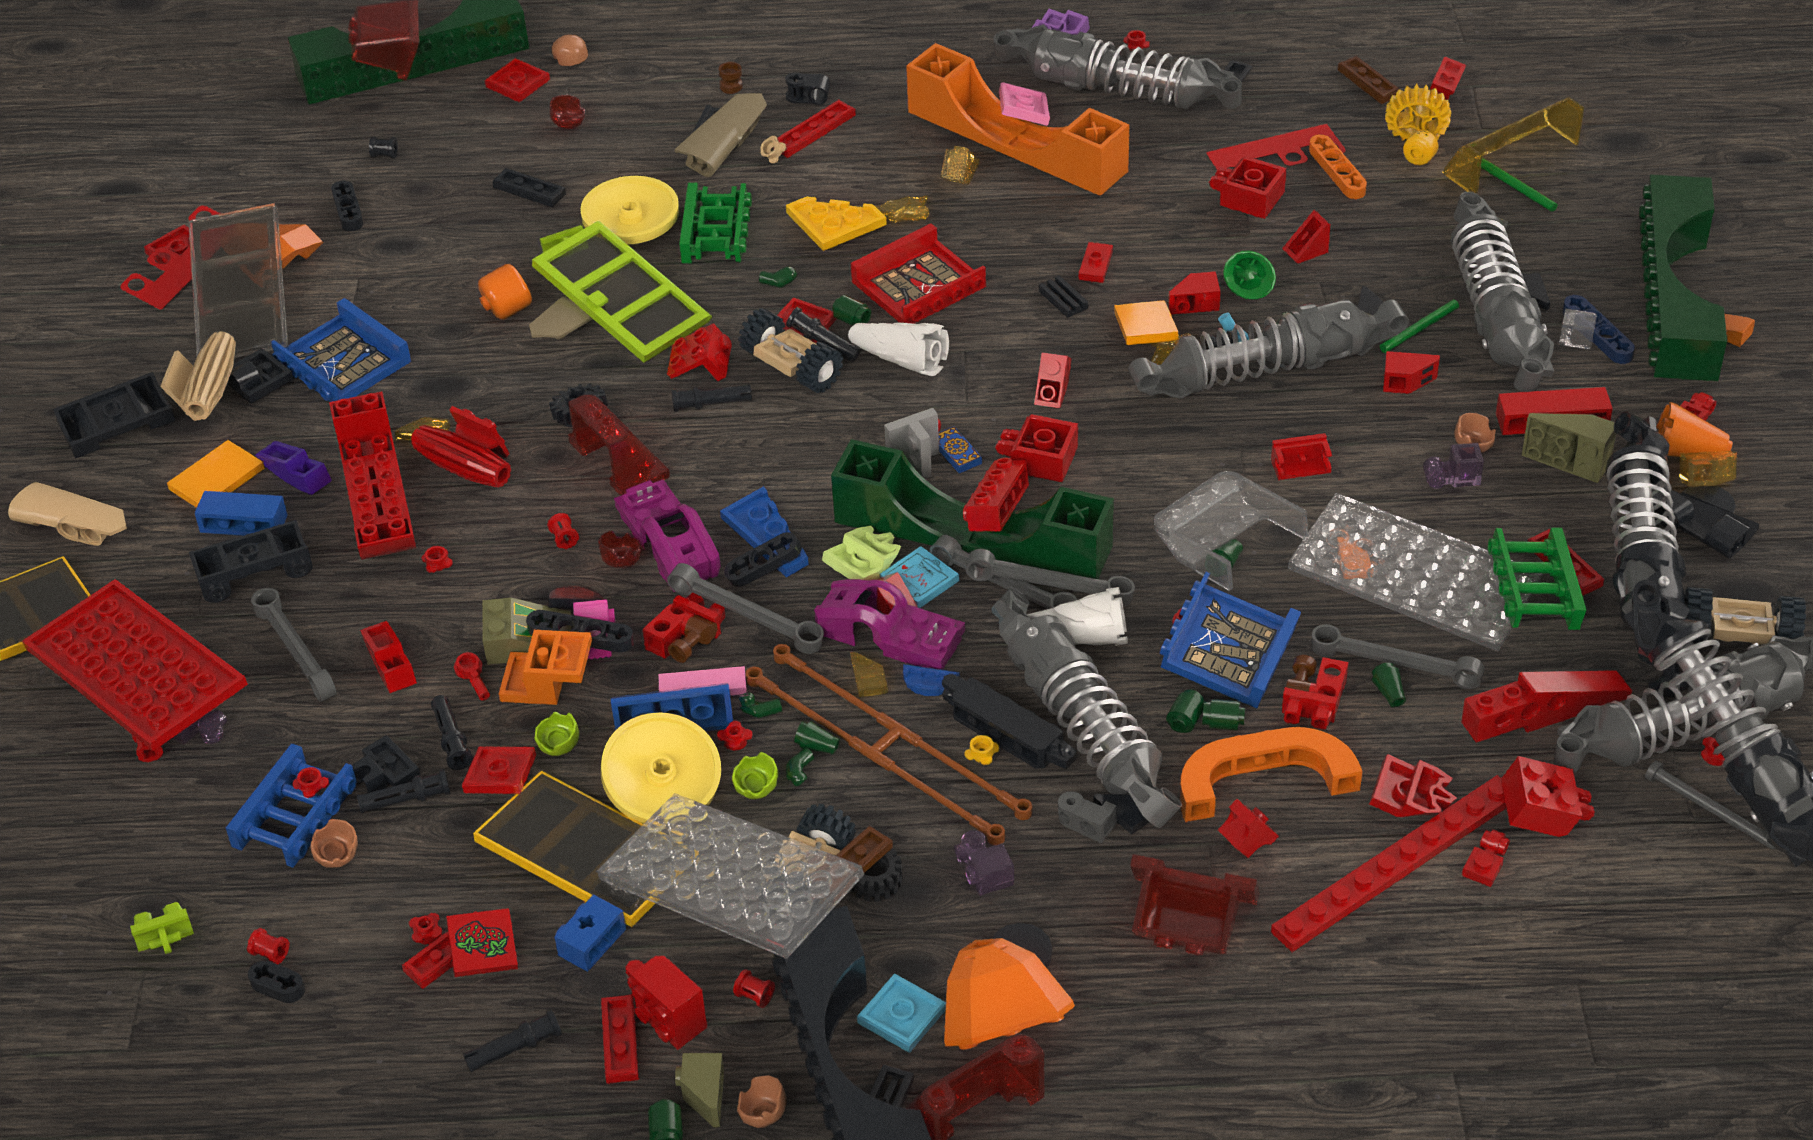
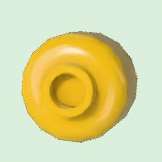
M1419 130L1406 140L1403 154L1414 165L1427 164L1438 151V141L1431 132Z

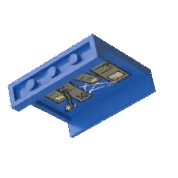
M345 298L337 302L338 316L285 348L275 340L271 342L274 352L272 356L290 369L293 377H298L309 389H314L325 401L330 402L355 397L411 362L408 344L405 340Z
M1206 572L1201 582L1195 581L1189 595L1193 597L1192 600H1185L1180 611V615L1183 616L1182 619L1176 618L1170 631V635L1173 636L1172 639L1166 638L1159 654L1164 657L1160 667L1257 709L1295 631L1301 612L1290 608L1286 618L1206 585L1210 573Z

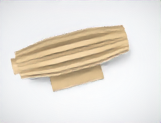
M219 331V333H213L199 352L194 366L178 350L174 352L160 387L194 421L206 419L221 399L233 369L236 341L226 332Z

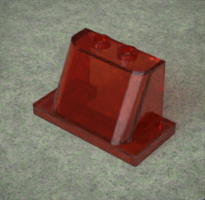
M400 0L357 6L353 17L351 16L348 27V30H351L348 43L352 44V60L397 71L398 79L407 80L419 45L418 0Z
M583 395L568 402L573 432L568 434L569 443L582 456L603 446L609 449L613 475L609 478L610 485L620 496L626 494V489L649 480L655 483L662 479L670 478L669 469L599 398L594 395Z
M1135 854L1132 856L1130 867L1135 880L1143 881L1132 928L1133 934L1144 939L1153 940L1154 945L1167 949H1172L1173 945L1185 947V952L1194 955H1203L1204 951L1226 954L1240 902L1254 905L1258 903L1260 893L1257 879L1228 873L1225 874L1224 879L1166 868L1164 860Z

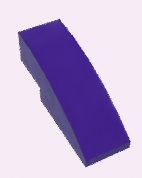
M274 441L255 454L256 458L261 460L264 466L291 486L307 494L313 495L332 481L325 464L309 459L304 449Z

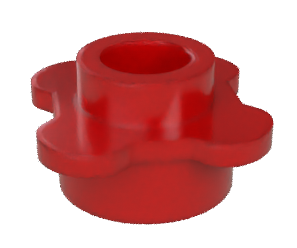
M1140 30L1129 32L1123 39V42L1127 43L1131 51L1138 47L1141 49L1148 48L1150 45L1146 41V34Z
M433 546L426 550L421 558L427 565V572L434 573L452 566L453 561L448 558L447 549L442 546Z
M739 721L730 722L725 730H720L717 733L718 740L724 741L725 747L733 751L743 749L747 745V740H750L753 736L752 731L742 727Z
M1705 737L1702 742L1705 747L1701 751V757L1710 765H1723L1725 758L1722 754H1714V749L1719 744L1713 737Z
M314 767L301 770L293 781V787L300 789L306 798L314 797L321 788H326L329 785L328 778L322 777L321 772Z
M430 913L428 916L412 918L409 921V927L414 932L412 940L421 944H431L443 933L442 928L438 926L439 915Z

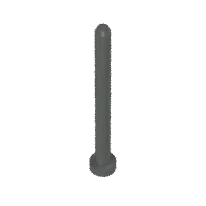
M1655 760L1648 768L1645 778L1649 781L1654 782L1655 779L1771 850H1777L1767 842L1764 830L1663 770L1664 765L1659 761Z

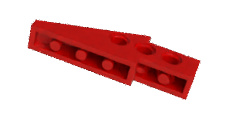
M1617 670L1520 672L1516 682L1465 698L1461 723L1476 743L1522 727L1529 733L1576 717L1587 705L1602 706L1612 701H1624L1627 699V696L1631 695L1632 690Z

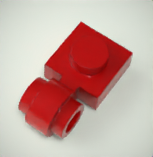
M1701 392L1694 393L1690 402L1684 401L1680 406L1706 421L1708 415H1711L1714 411L1716 401L1713 400L1712 396Z
M1486 830L1480 842V847L1483 849L1474 847L1463 867L1462 876L1492 887L1503 866L1504 858L1501 856L1505 855L1510 839L1506 838L1504 833L1497 830Z

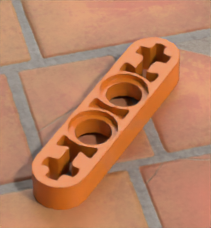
M1313 136L1310 139L1309 152L1348 198L1360 199L1366 195L1367 182L1328 136ZM1332 158L1336 159V161H1329L1327 159ZM1340 172H1346V173H1349V174H1348V175H1341V174H1338V173H1340Z

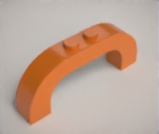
M1289 727L1220 739L1198 749L1186 762L1181 774V812L1185 822L1214 817L1216 797L1212 786L1218 780L1231 775L1288 765H1302L1317 771L1324 778L1329 792L1333 796L1360 791L1362 769L1355 754L1346 744L1326 732L1312 728Z

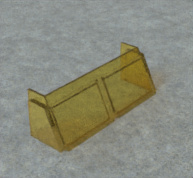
M1568 97L1459 148L1445 166L1443 174L1467 192L1473 191L1478 193L1482 157L1547 126H1550L1572 143L1578 145L1584 107Z

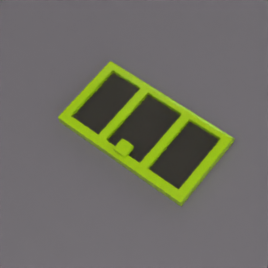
M600 221L591 224L532 259L533 268L643 363L672 346L678 338L686 337L707 324L712 318L707 311Z

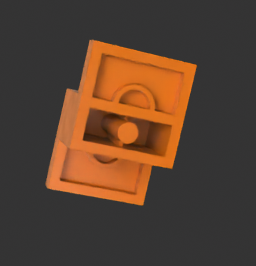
M534 630L528 653L510 652L499 691L500 702L557 705L563 682H582L592 643L591 633Z

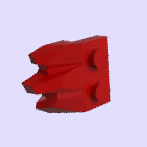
M1387 754L1383 760L1369 805L1396 817H1409L1441 813V809L1445 810L1450 807L1457 797L1444 789L1453 778L1439 768L1422 760H1419L1416 766H1413Z

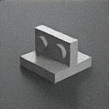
M934 408L885 424V446L903 451L907 460L924 479L932 477L931 456L939 454L938 414Z

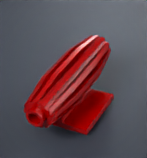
M452 406L449 411L457 423L455 433L427 425L420 426L412 433V447L437 466L472 482L497 488L503 487L508 482V478H510L511 465L494 452L508 457L510 453L504 444L505 440L496 430V424L487 418L482 420L467 409L460 410Z

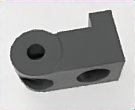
M1073 791L1059 796L1058 817L1060 823L1102 844L1117 824L1116 805L1105 801L1102 806L1084 800L1082 795Z

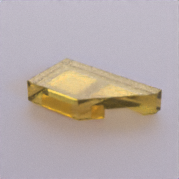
M422 417L396 429V439L411 440L414 430L424 425L449 430V419Z
M850 652L859 697L888 693L883 666L856 652Z

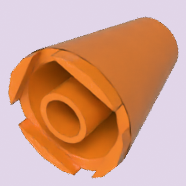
M1672 402L1665 406L1656 427L1658 432L1670 444L1668 456L1721 460L1723 456L1727 457L1733 444L1729 440V434Z

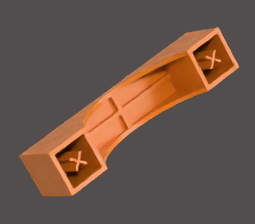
M937 43L933 44L906 66L908 112L1099 196L1105 193L1128 172L1129 124L1091 108L1087 109L1070 125L1056 128L1045 127L1030 121L1002 115L1000 100L992 93L982 79L974 60Z

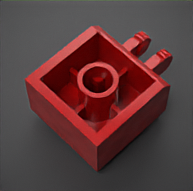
M1245 156L1233 170L1219 167L1215 173L1216 176H1212L1208 182L1212 189L1220 192V206L1265 219L1285 192L1286 168Z
M1031 414L1026 417L1021 431L1013 429L1003 430L1000 435L1001 440L998 441L995 448L997 453L1011 457V460H1026L1028 476L1063 483L1078 448V423Z
M1518 756L1501 778L1510 826L1561 837L1568 835L1580 819L1582 821L1594 817V807L1590 806V804L1587 805L1591 802V792L1576 787L1573 769Z
M654 956L644 964L636 959L628 961L629 963L625 966L629 977L627 979L628 986H630L632 995L635 998V1013L644 1024L649 1023L655 1028L657 1035L663 1042H670L679 1050L707 1029L702 989L665 956Z

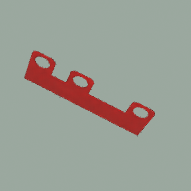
M1327 124L1206 152V154L1218 170L1219 167L1225 169L1235 167L1245 156L1259 158L1275 153L1288 166L1305 163L1308 161V158L1301 150V147L1309 146L1310 139L1315 135L1328 136L1342 153L1346 149ZM1292 152L1301 155V159L1291 162L1286 159V155Z
M199 206L189 216V221L206 230L181 256L165 247L157 248L147 258V262L164 271V273L155 282L138 273H133L121 284V289L162 310L222 248L220 241L240 223L207 206ZM201 211H208L211 213L212 218L210 221L203 223L196 219V215ZM164 252L170 255L171 260L166 264H158L154 260L155 256L158 253ZM133 279H140L145 285L143 289L133 291L129 289L128 283Z

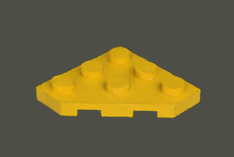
M804 197L786 205V213L823 251L887 225L886 216L873 204L864 203L863 207L850 206L848 201L830 199L829 203L817 202L815 197Z

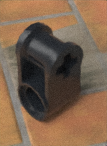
M798 72L786 75L785 82L788 85L786 100L788 102L820 105L827 101L831 84L827 76Z

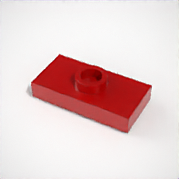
M1088 242L1079 270V280L1104 282L1113 253V245Z

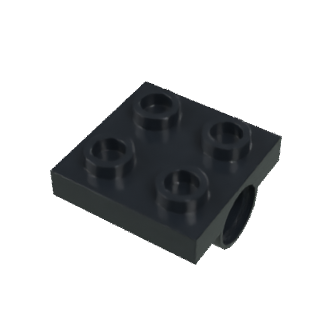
M261 348L233 364L227 384L249 403H253L294 378L290 369L265 349Z

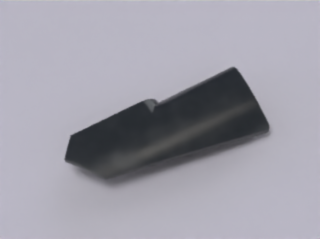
M1624 490V496L1629 497L1628 491ZM1671 490L1670 495L1673 500L1672 510L1675 515V528L1681 529L1727 558L1733 557L1759 529V523ZM1661 492L1652 496V498L1659 501L1664 497ZM1661 506L1654 510V513L1663 515L1666 510ZM1661 521L1659 523L1665 528L1667 527V524L1664 521Z

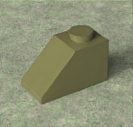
M683 1053L682 1066H676L675 1084L676 1086H681L685 1102L710 1125L720 1127L725 1073L722 1053Z

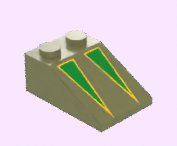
M515 598L482 600L483 646L487 665L507 663L510 652L528 653L532 639L526 624V618L529 613L536 610H546L571 615V611L549 608L545 605ZM568 625L560 628V631L572 630V626Z

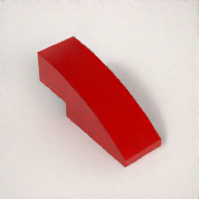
M387 621L360 630L370 656L389 693L417 684L412 665L403 651L400 640Z

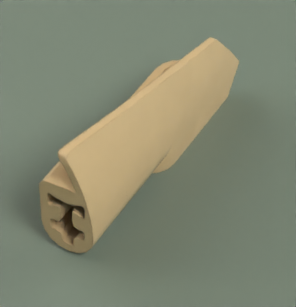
M34 482L20 491L11 501L8 510L9 518L13 521L34 526L42 524L55 527L66 539L94 546L101 545L107 535L111 536L127 529L123 509L39 482Z

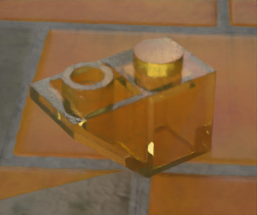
M954 146V150L946 149L940 177L946 181L969 185L979 166L980 160L974 156V152L968 151V148Z
M1737 452L1680 453V480L1688 487L1716 486L1736 479Z

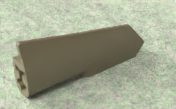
M762 93L736 94L675 148L674 152L688 155L686 165L705 177H711L735 147L739 148L756 127L761 113L767 107Z
M613 272L583 290L587 296L597 290L603 293L608 298V303L601 307L605 311L614 308L639 293L638 288L617 272ZM561 297L530 323L529 329L532 338L550 337L561 340L570 332L593 319L567 297Z

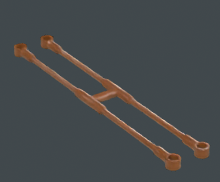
M779 644L774 647L773 655L776 663L788 664L797 671L806 673L874 717L879 724L889 731L870 746L858 737H852L780 690L778 685L763 676V672L759 667H750L746 670V682L749 686H759L771 695L780 697L847 741L849 746L887 771H893L969 821L972 827L985 834L988 843L991 845H1001L1005 841V829L1002 825H991L979 816L970 814L895 765V761L882 754V752L901 737L913 746L927 751L995 795L998 801L1014 810V815L1017 819L1028 820L1031 818L1032 803L1029 800L1017 799L1005 790H999L924 742L923 738L885 713H879L806 666V662L790 652L788 645Z

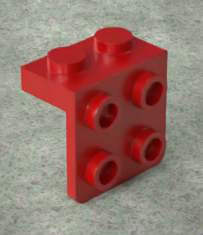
M713 323L705 328L697 329L686 337L678 338L672 345L667 375L673 379L703 365L717 381L726 378L732 347L729 337L723 334Z

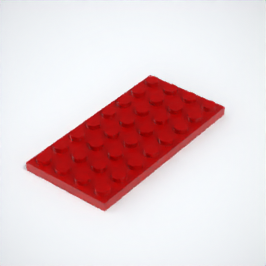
M116 579L22 640L28 652L152 751L165 744L248 685L244 675Z

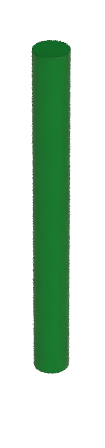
M1485 158L1479 161L1478 166L1539 205L1551 212L1557 209V203Z
M1455 299L1449 301L1406 328L1400 334L1380 344V350L1386 353V351L1397 347L1459 308L1458 302Z

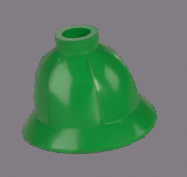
M1250 250L1237 252L1226 261L1223 275L1225 282L1237 296L1250 300L1260 299L1268 295L1274 288L1276 282L1274 267L1260 253Z

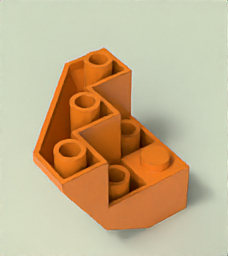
M237 224L220 241L224 251L234 263L262 289L298 254L307 259L324 243L306 224Z
M1003 938L975 940L959 951L947 980L945 1046H959V1049L962 1050L970 1049L977 1046L980 1042L1000 1036H1012L1020 1033L1023 1029L1045 1022H1058L1064 1019V1014L1074 1008L1073 1000L1034 953Z

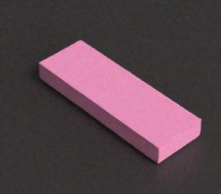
M745 666L658 674L659 691L729 683L730 696L747 693Z

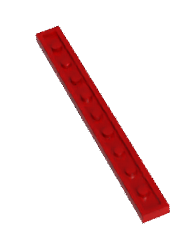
M1496 775L1272 924L1271 933L1291 952H1294L1505 810L1506 802L1501 777Z

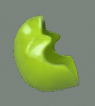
M554 712L549 718L542 720L536 727L534 739L540 750L545 754L561 756L571 752L577 745L579 728L571 713L562 715Z
M763 752L754 757L744 756L733 770L732 782L736 792L749 799H761L772 792L776 787L778 769L774 759Z

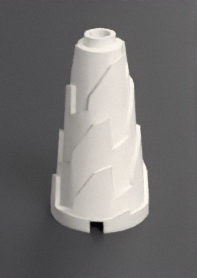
M856 323L850 328L848 333L852 345L877 355L881 359L899 364L904 368L927 376H935L941 371L943 366H939L938 363L940 360L946 361L949 351L947 330L941 329L944 326L934 323Z
M1119 587L1109 588L1104 592L1060 604L1055 608L1027 614L1031 618L1043 615L1056 616L1066 626L1074 644H1115V646L1128 644L1127 636L1120 637V635L1125 634L1124 632H1127L1122 598H1114L1113 596L1120 594Z

